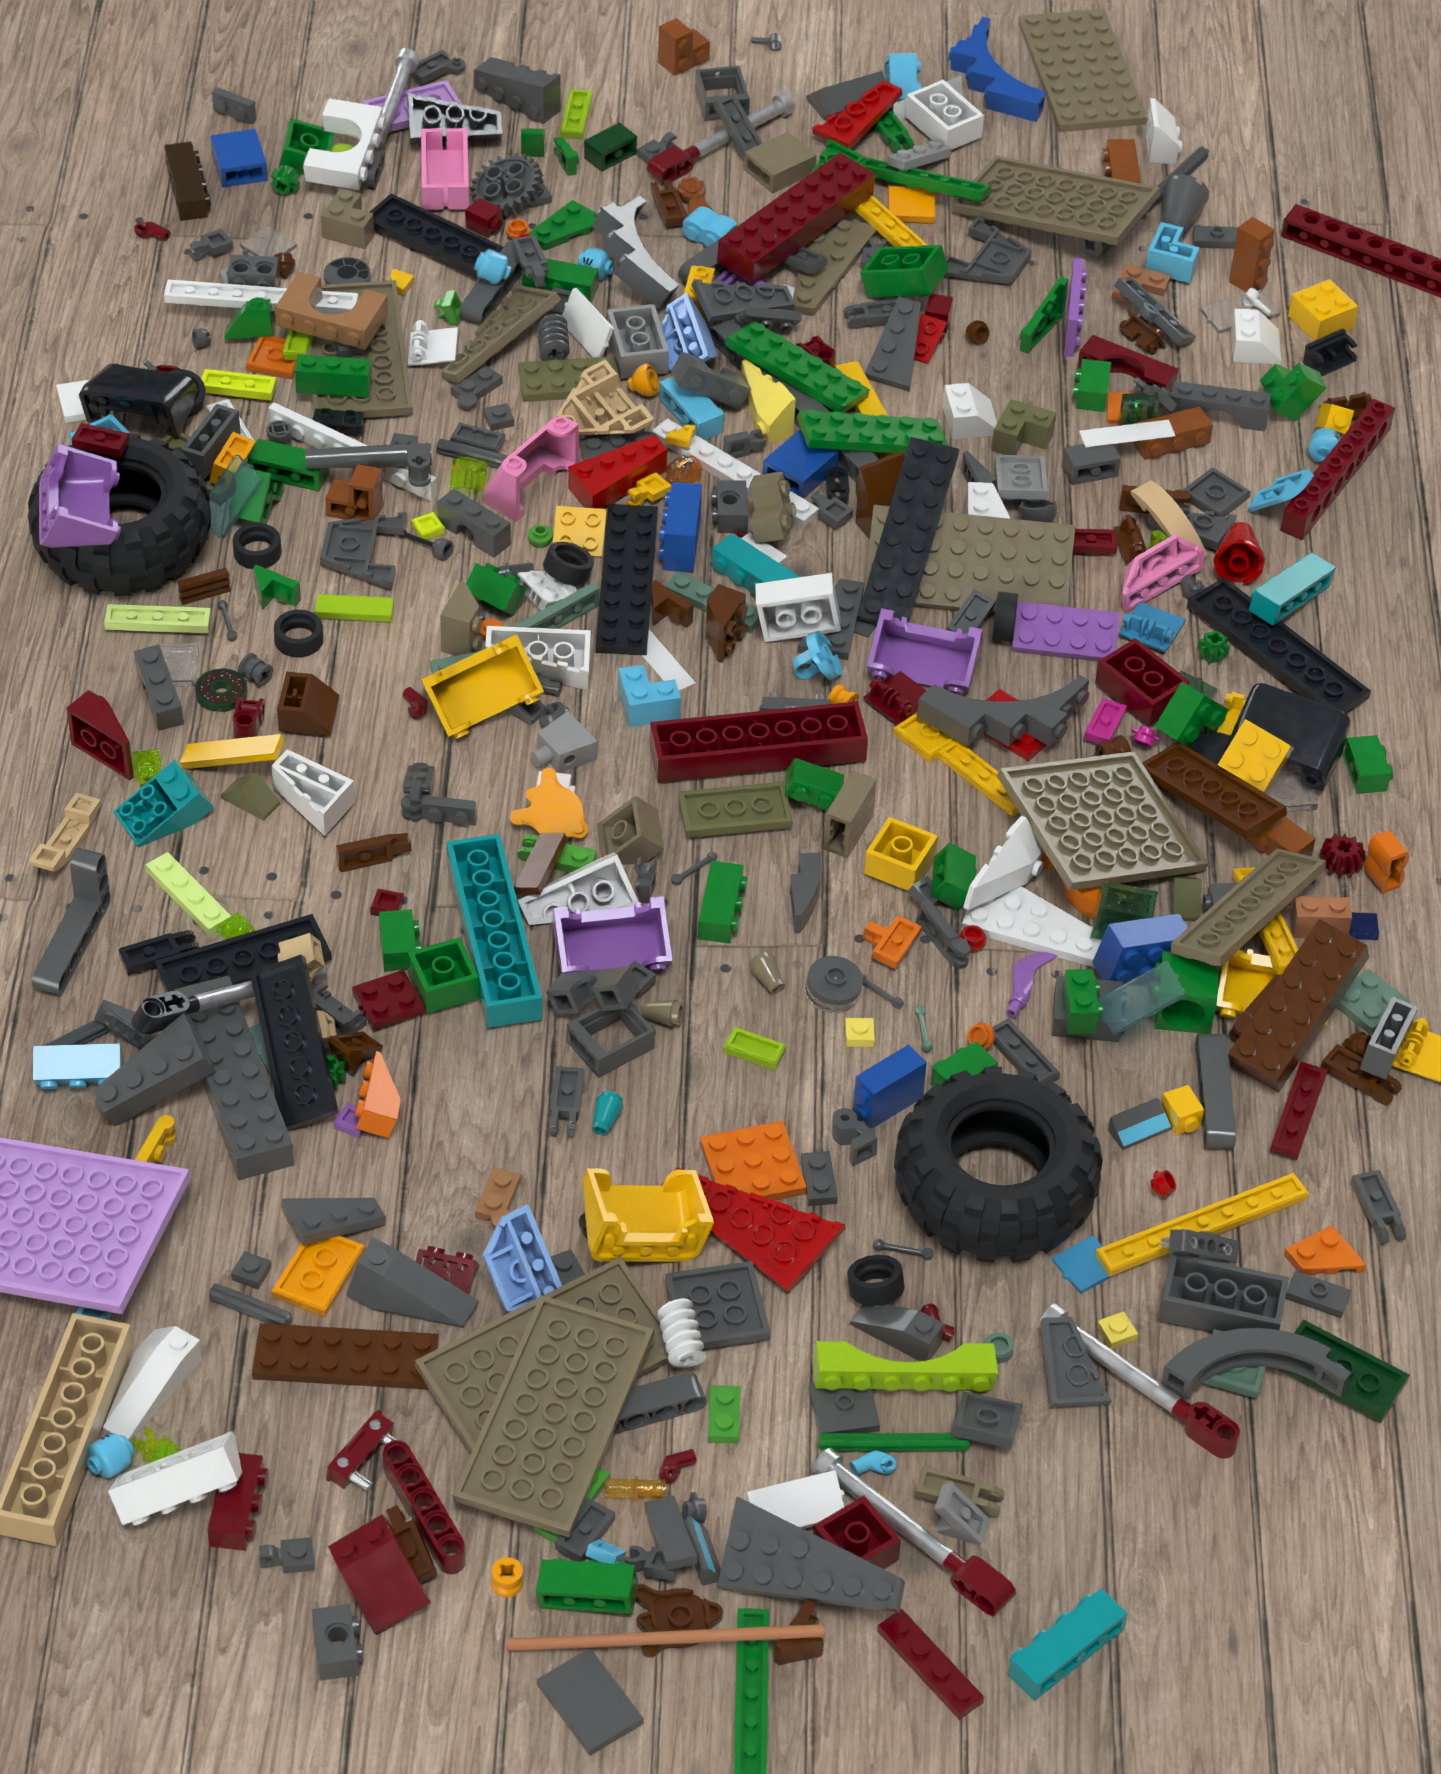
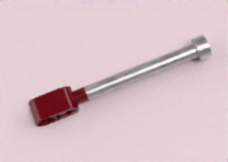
M782 92L772 98L771 104L748 115V118L755 128L777 115L785 117L795 111L794 100L787 92ZM724 128L685 150L678 146H672L649 160L647 172L663 184L665 180L673 182L688 174L692 170L697 158L733 139L728 130Z
M1052 1304L1042 1315L1038 1328L1041 1329L1042 1318L1068 1317V1312L1057 1304ZM1077 1326L1087 1347V1354L1184 1421L1185 1433L1191 1440L1218 1458L1226 1459L1235 1454L1240 1435V1428L1236 1422L1206 1402H1195L1191 1405Z
M827 1448L818 1456L812 1466L813 1474L817 1475L836 1470L841 1488L856 1499L865 1496L890 1526L953 1574L950 1577L953 1587L984 1613L995 1616L1016 1595V1589L1008 1578L976 1555H972L966 1561L843 1466V1457L833 1449Z

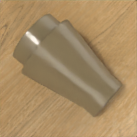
M762 952L754 956L750 961L751 972L769 989L771 994L782 991L785 984L775 957L768 952Z
M676 999L643 1002L641 1016L644 1019L674 1027L675 1025L682 1024L684 1005L677 1002Z

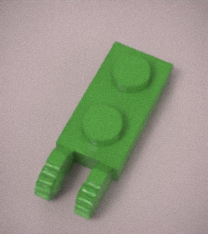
M525 834L523 836L522 845L524 846L520 847L517 852L519 859L527 861L539 837L538 835ZM566 844L553 869L571 873L595 861L597 850Z

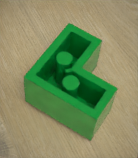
M1275 363L1260 379L1265 393L1271 394L1270 403L1274 412L1293 421H1296L1327 388L1320 372L1301 363H1298L1292 370Z
M242 467L236 478V486H238L236 496H233L230 504L231 516L267 524L272 500L280 501L286 477Z
M1181 682L1155 727L1190 747L1193 741L1197 739L1203 725L1216 732L1219 726L1224 723L1229 709L1186 683Z

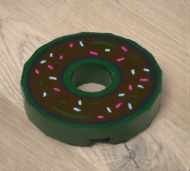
M226 668L210 670L200 676L195 684L196 700L207 710L215 711V709H221L222 712L235 709L238 696L246 699L247 682L242 674L235 670ZM218 689H226V690H227V691H225V692H216V690H218Z

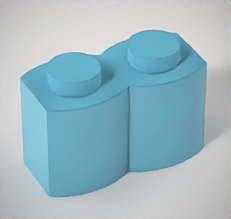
M700 206L683 221V235L689 240L703 243L708 247L736 228L737 223L728 216L718 215L713 210Z

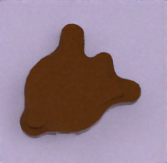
M644 1584L638 1585L635 1601L648 1610L646 1613L639 1614L636 1619L637 1626L643 1632L712 1629L723 1618V1609L718 1603L710 1602L706 1598L702 1600L694 1595L691 1589L673 1588L666 1591H658ZM698 1643L641 1645V1652L647 1657H653L666 1648H686Z

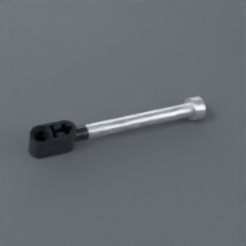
M326 967L315 975L311 982L312 988L317 987L321 983H326ZM252 981L189 997L179 991H169L146 997L142 1000L132 1018V1026L141 1034H153L163 1031L183 1013L188 1015L253 998L255 995Z

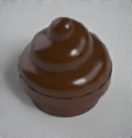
M288 252L276 253L274 257L279 258L280 276L286 278L296 265L295 259Z
M980 320L971 322L966 328L968 341L976 345L987 341L990 334L986 323Z
M1357 1031L1349 1038H1346L1342 1045L1363 1058L1372 1037L1366 1035L1365 1032Z

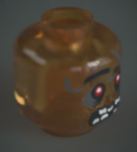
M681 454L666 466L667 477L665 479L671 485L672 482L696 484L702 478L701 471L703 468L698 459L693 455Z

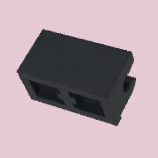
M1340 329L1306 344L1303 364L1320 372L1322 377L1356 362L1357 355L1350 350L1349 345L1351 348H1356L1357 344L1346 333L1345 329Z

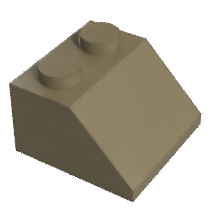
M460 581L440 615L441 652L455 656L479 651L483 637L480 636L482 618L479 617V605L466 583Z
M637 796L631 798L597 823L601 856L604 857L614 852L618 855L622 865L635 864L638 856L642 857V863H646L664 849L658 809Z

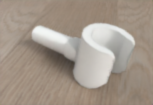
M1254 288L1248 289L1243 299L1244 305L1247 307L1254 305L1267 316H1270L1272 311L1258 300L1259 292Z

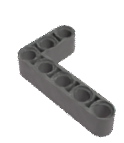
M82 848L74 850L70 862L74 898L35 969L32 979L34 989L58 995L63 994L108 909L110 887L105 854Z

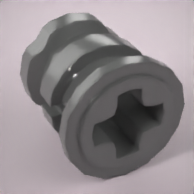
M249 653L241 660L238 666V673L242 674L243 677L246 676L251 681H255L257 685L262 686L271 679L273 667L265 664L254 653Z

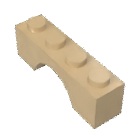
M308 933L279 942L280 953H278V961L281 962L298 955H303L306 958L311 982L315 975L325 967L321 942L312 934ZM317 1010L324 1046L327 1049L329 1048V1037L337 1035L335 1021L326 1012Z

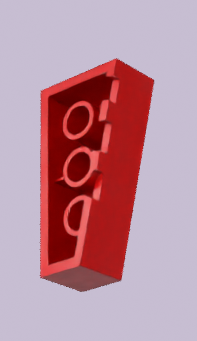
M652 435L568 466V488L584 508H608V504H615V500L625 495L627 497L629 495L628 490L635 488L637 481L655 472L661 475L667 471V448L656 435Z

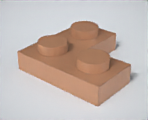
M1125 264L1120 278L1132 277L1148 293L1164 296L1170 283L1171 275L1141 268L1136 265ZM1116 287L1114 288L1113 300L1134 305L1131 301L1124 299Z

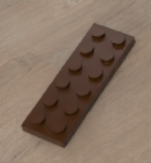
M1179 741L1142 763L1156 784L1245 839H1249L1287 815L1285 805Z
M259 1323L252 1378L253 1380L429 1390L414 1364L415 1360L438 1349L439 1334Z

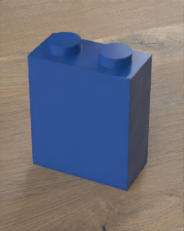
M256 129L210 135L211 152L222 188L268 181L267 162Z
M798 430L763 460V474L783 472L784 479L789 482L790 491L804 499L825 481L826 471L829 468L838 467L839 451L836 449L809 448L802 430Z
M909 1044L858 1074L855 1078L852 1110L856 1113L857 1120L865 1121L869 1128L876 1127L914 1104L924 1094L927 1062Z

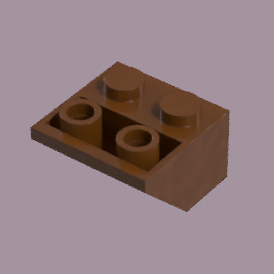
M720 584L716 586L707 599L706 639L717 661L723 663L727 655H731L734 652L738 639H742L746 633L747 624H745V617L748 612V606L746 605L745 593Z
M286 671L277 707L279 731L331 736L340 695L313 674Z

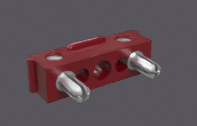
M377 1410L371 1415L327 1467V1481H333L343 1489L351 1481L366 1491L371 1488L372 1481L359 1472L383 1444L397 1440L392 1436L394 1423L383 1416L381 1410Z

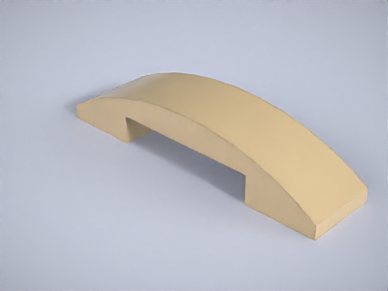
M1151 480L1131 491L1130 494L1142 510L1150 512L1168 538L1175 534L1204 549V559L1207 558L1206 550L1194 527L1178 504L1161 486Z
M75 793L64 809L65 818L46 845L40 843L28 860L29 865L53 872L62 868L71 859L74 850L79 848L86 838L98 813L101 799Z

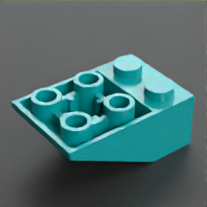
M174 759L113 812L136 845L141 847L194 825L210 812L214 806L192 775Z

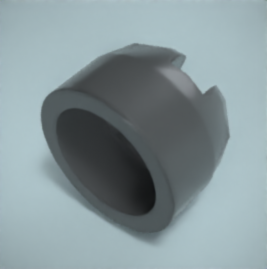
M193 329L192 342L194 348H203L210 344L211 338L208 337L210 333L206 329Z

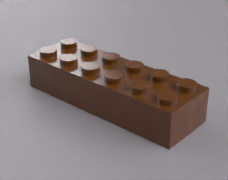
M1319 919L1229 1051L1228 1055L1231 1066L1279 1093L1369 959L1368 946Z

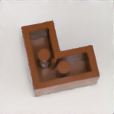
M677 18L659 26L658 63L675 76L709 60L710 41L694 28H688Z
M357 464L350 481L334 478L325 497L326 516L347 520L350 517L361 518V521L374 520L380 514L383 507L382 469Z

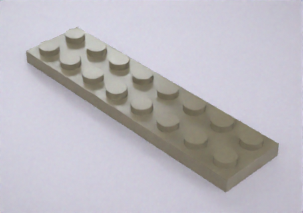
M1277 848L1171 943V953L1181 955L1186 959L1203 961L1212 966H1222L1325 871L1326 860Z

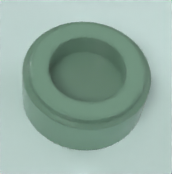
M993 1333L986 1338L985 1343H994L997 1363H1004L1012 1358L1014 1342L1010 1336L1004 1333Z

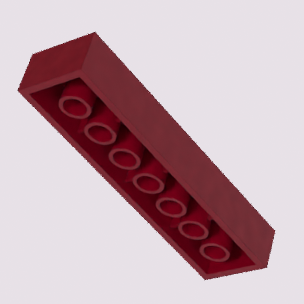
M838 153L720 238L718 241L717 262L753 284L872 197L876 174L843 153Z
M858 701L650 722V749L658 782L788 769L794 758L817 766L860 762L867 759L868 737Z

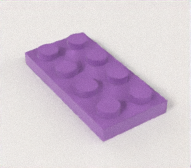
M1074 258L1064 348V356L1073 357L1074 348H1079L1081 333L1076 332H1081L1083 299L1086 284L1081 283H1086L1087 269H1083V259Z
M1018 601L1012 652L1099 661L1116 650L1120 613Z

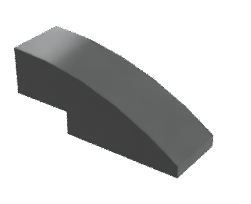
M821 852L799 853L798 874H791L790 900L795 933H800L808 923L818 899Z

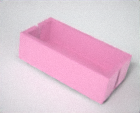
M467 128L447 129V150H442V129H421L422 208L438 210L443 209V206H448V209H467L469 207Z

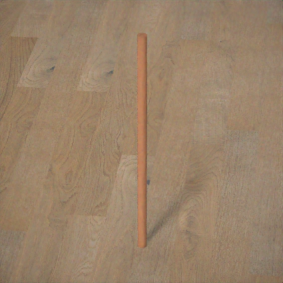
M824 1624L507 1638V1651L825 1637Z

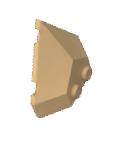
M606 359L583 371L580 376L581 381L576 388L572 389L556 415V418L562 416L578 423L579 435L631 434L655 422L654 417L643 404L636 407L620 388L618 374Z

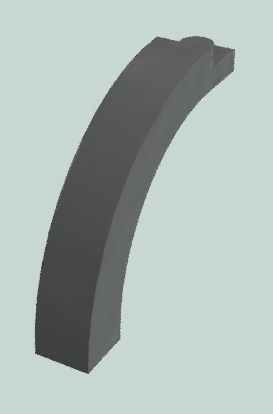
M1243 1328L1207 1336L1184 1348L1165 1365L1162 1384L1187 1399L1203 1382L1224 1371L1249 1366L1280 1368L1302 1375L1341 1397L1347 1390L1351 1372L1346 1370L1341 1364L1329 1360L1331 1349L1317 1341L1287 1331Z

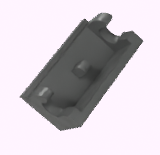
M321 983L313 989L316 1009L324 1011L334 1018L337 1035L355 1033L367 1025L366 1019L360 1018L364 1014L361 1010L351 1011L331 996L328 990L325 991L328 985Z

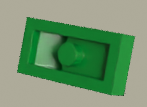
M521 129V155L526 154L527 157L544 156L545 129Z
M258 565L253 567L255 589L262 609H265L273 598L295 607L301 601L300 582Z

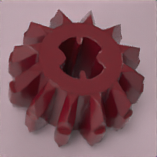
M1334 833L1331 838H1326L1323 842L1319 857L1322 860H1326L1325 869H1328L1329 875L1336 873L1341 878L1345 874L1351 878L1354 873H1359L1366 859V851L1364 850L1363 843L1357 842L1356 836L1349 838L1344 833L1340 837Z

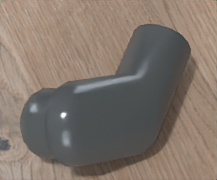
M1191 574L1185 575L1180 581L1182 593L1185 597L1191 598L1205 589L1200 580H1197V583H1193Z

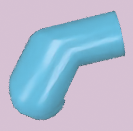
M872 1451L850 1462V1468L856 1476L868 1470L882 1474H891L897 1467V1461L893 1456L880 1451Z

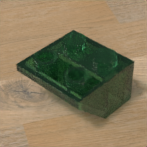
M1103 881L1099 888L1090 938L1102 940L1108 924L1154 917L1158 891Z

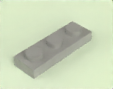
M929 141L926 145H916L912 149L899 150L896 154L889 155L887 165L905 171L951 156V148L942 145L940 141Z

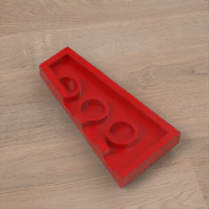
M883 80L862 94L861 99L857 102L851 101L845 105V110L839 114L833 113L827 117V122L824 124H817L812 127L813 135L827 141L831 139L851 149L902 96V88Z

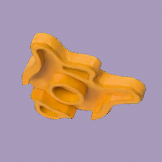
M546 768L542 771L540 785L526 791V798L531 802L530 807L514 810L510 814L512 824L531 826L539 834L565 833L567 839H582L586 837L589 831L584 819L582 802L574 792L559 783L556 772L552 768Z

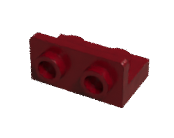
M428 1246L427 1250L418 1249L415 1262L470 1295L475 1271L479 1269V1264L476 1260H473V1255L463 1252H456V1256L444 1254V1249L434 1246Z

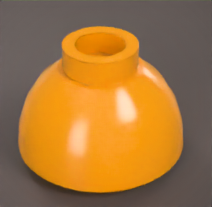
M649 363L640 365L634 371L633 376L628 379V385L632 392L637 391L639 394L648 397L658 394L659 379L655 369Z

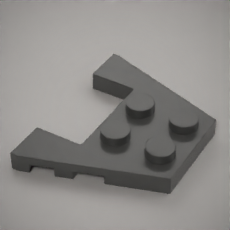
M977 216L969 226L968 235L986 241L970 263L947 255L946 261L949 270L944 276L1012 284L1030 260L1032 250L1011 236L1006 238L999 233L997 227L994 225L989 227L984 223L985 219Z
M399 512L397 517L386 518L385 514L377 515L374 520L361 521V518L328 522L320 555V565L392 589L396 573L395 565L371 563L378 533L404 535L407 512Z

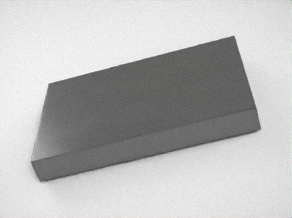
M591 1648L537 1679V1686L590 1756L644 1724L642 1715Z

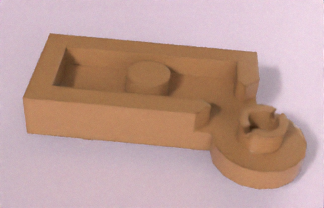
M493 1167L475 1210V1218L484 1221L491 1220L492 1226L496 1228L500 1218L511 1212L509 1209L521 1182V1174Z

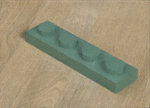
M679 571L665 585L668 589L694 604L695 608L707 613V599L714 591V587ZM746 603L748 606V612L745 617L746 631L751 633L760 624L757 607Z
M591 583L584 588L578 589L566 598L558 600L546 609L538 611L526 620L518 622L513 627L559 629L599 607V588L594 583Z

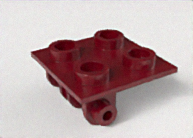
M899 671L885 682L881 679H873L869 684L871 691L863 696V698L899 725L917 713L918 699L926 690L902 671Z

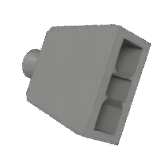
M568 711L539 731L538 749L531 752V759L537 767L549 762L558 772H563L597 760L598 741Z

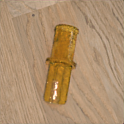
M635 1476V1479L608 1478L605 1481V1496L634 1498V1501H637L638 1498L659 1499L664 1498L666 1495V1480H642Z

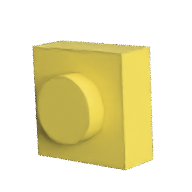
M845 1018L846 1047H874L873 1018Z
M1124 1311L1098 1320L1097 1329L1110 1349L1137 1341L1138 1333Z

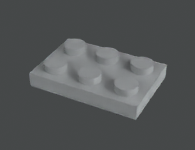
M995 455L996 486L1001 499L1007 501L1027 499L1033 502L1047 500L1048 486L1045 456Z

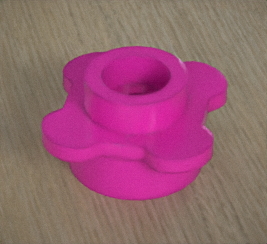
M1140 726L1139 730L1135 728L1130 730L1135 733L1133 741L1143 746L1153 747L1154 741L1160 742L1161 740L1159 737L1154 736L1155 730L1145 726Z

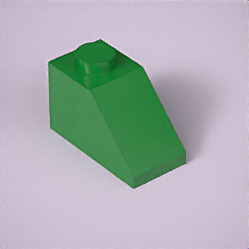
M257 297L246 301L228 323L225 331V340L273 335L275 321L271 299Z

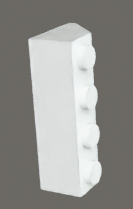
M231 1431L120 1474L108 1492L122 1525L130 1522L133 1525L141 1524L151 1518L150 1514L158 1511L166 1514L179 1508V1503L190 1500V1503H195L208 1496L207 1492L215 1489L223 1492L236 1486V1481L241 1476L242 1469L235 1435Z

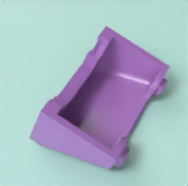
M61 444L57 445L42 473L39 484L40 545L49 548L110 545L113 540L117 541L121 527L118 526L116 519L109 517V492L112 487L115 488L119 481V473L116 472V461Z
M881 608L867 664V669L873 678L884 681L902 671L922 686L932 687L935 684L958 695L969 692L983 646V629L970 627L969 632L963 634V629L957 628V632L909 623L905 617H902L900 621L893 617L894 611Z
M664 896L650 898V903L643 904L642 907L641 902H637L631 907L581 912V909H575L574 914L568 912V907H559L553 910L551 918L561 973L628 967L633 961L650 969L653 973L666 971V966H669L673 961Z

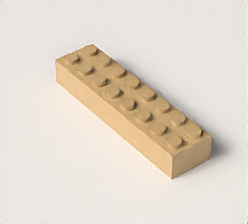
M72 1313L0 1495V1535L57 1547L87 1468L86 1460L88 1459L89 1445L97 1441L133 1348L131 1324Z

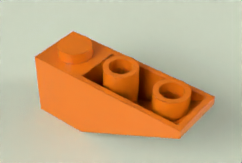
M376 1051L372 1062L367 1060L362 1077L367 1079L362 1081L358 1096L363 1098L358 1100L354 1116L358 1117L356 1129L389 1138L397 1121L401 1098L381 1053Z

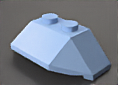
M685 293L668 304L665 311L666 316L661 325L669 350L668 371L671 373L682 352L701 358L704 363L718 356L708 326L690 296Z
M525 1204L502 1216L482 1257L504 1309L512 1312L539 1298L540 1295H545L561 1287L562 1284L529 1204Z

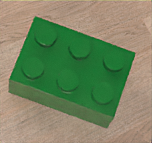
M941 245L879 247L862 269L860 275L868 297L885 298L888 296L907 297L912 295L925 297L933 292L949 268Z

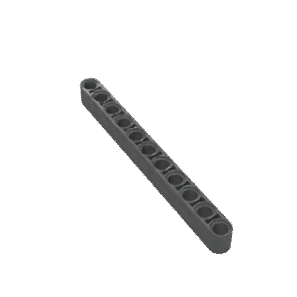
M733 319L710 327L709 332L714 346L741 371L742 361L748 359L726 347L725 342L728 336L742 329V327ZM751 362L760 368L762 375L769 374L772 376L774 383L781 382L796 399L794 423L799 428L800 425L797 420L799 410L829 412L819 401ZM836 449L839 451L838 466L844 468L848 476L857 484L859 467L879 460L871 451Z

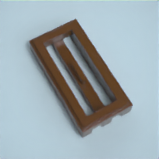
M227 568L177 581L181 604L185 605L231 592Z

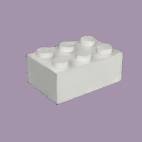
M941 80L907 94L905 117L932 141H940L942 145L953 150L982 137L984 114L946 81Z
M832 573L755 584L756 606L765 642L803 637L818 630L823 634L841 631L840 610Z

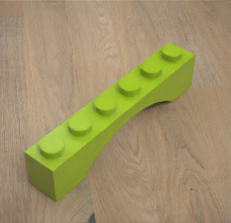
M816 1341L812 1356L814 1382L817 1389H856L860 1391L867 1389H886L888 1391L910 1389L917 1391L946 1390L950 1392L956 1390H975L983 1392L994 1389L998 1376L994 1343H964L956 1350L935 1359L901 1362L875 1357L857 1349L846 1341Z

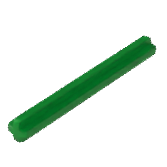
M821 1433L819 1435V1449L821 1451L827 1448H831L834 1451H967L970 1447V1440L952 1436V1433Z

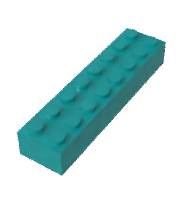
M500 834L447 841V866L469 956L479 976V996L487 1028L542 1020V995Z

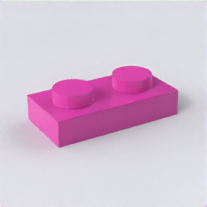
M1102 698L1085 730L1084 739L1094 743L1110 742L1126 714L1127 705Z

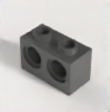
M231 255L227 272L228 284L278 288L280 277L279 258Z

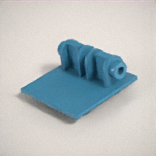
M1139 602L1131 614H1125L1123 618V623L1125 624L1118 635L1131 640L1136 638L1146 646L1166 652L1186 619Z

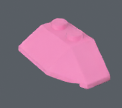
M1174 534L1136 556L1125 569L1122 611L1127 613L1133 610L1139 602L1145 603L1174 586L1185 575H1192L1203 569L1204 549Z

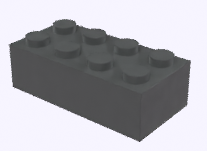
M1172 1253L1158 1320L1212 1332L1214 1329L1229 1331L1243 1328L1279 1330L1289 1277Z

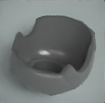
M1022 501L1021 505H1019L1020 517L1022 520L1051 523L1057 514L1056 501Z

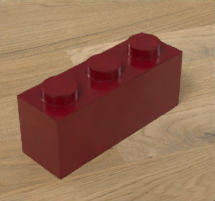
M238 1453L242 1474L238 1481H236L237 1485L223 1492H219L217 1489L207 1529L209 1547L246 1551L249 1539L254 1540L256 1521L253 1520L255 1513H260L263 1496L260 1494L261 1487L267 1486L269 1469L264 1468L262 1455Z

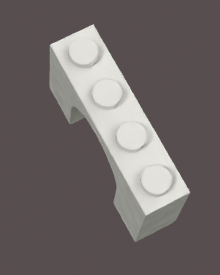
M329 98L323 112L324 131L350 135L360 142L354 148L345 152H329L310 148L303 164L305 181L359 190L362 181L367 179L368 165L373 163L374 149L379 146L380 133L386 127V117H383L382 107Z

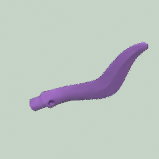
M1038 951L1020 959L1013 968L1014 990L1008 1001L1010 1006L1006 1012L1009 1017L1016 1018L1020 1009L1026 1006L1030 997L1035 971L1056 958L1057 955Z

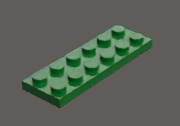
M753 321L726 338V347L834 411L844 413L868 398L870 389L863 386L859 381L846 376L839 369L824 363L820 358L814 357L800 346L792 344L760 323Z
M799 410L797 416L809 448L886 453L902 451L906 454L911 437L949 446L938 419L893 417L887 415H865L863 413L849 414L837 411L819 412L817 410Z

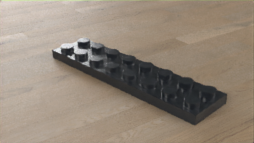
M914 437L910 438L857 620L877 625L882 608L894 611V618L901 621L902 617H905L910 622L960 449Z
M608 504L595 653L647 656L658 506Z
M1225 577L1188 599V608L1225 637H1228L1230 641L1302 697L1345 713L1370 698V689L1282 621L1273 626L1250 612L1249 607L1252 601L1250 597Z

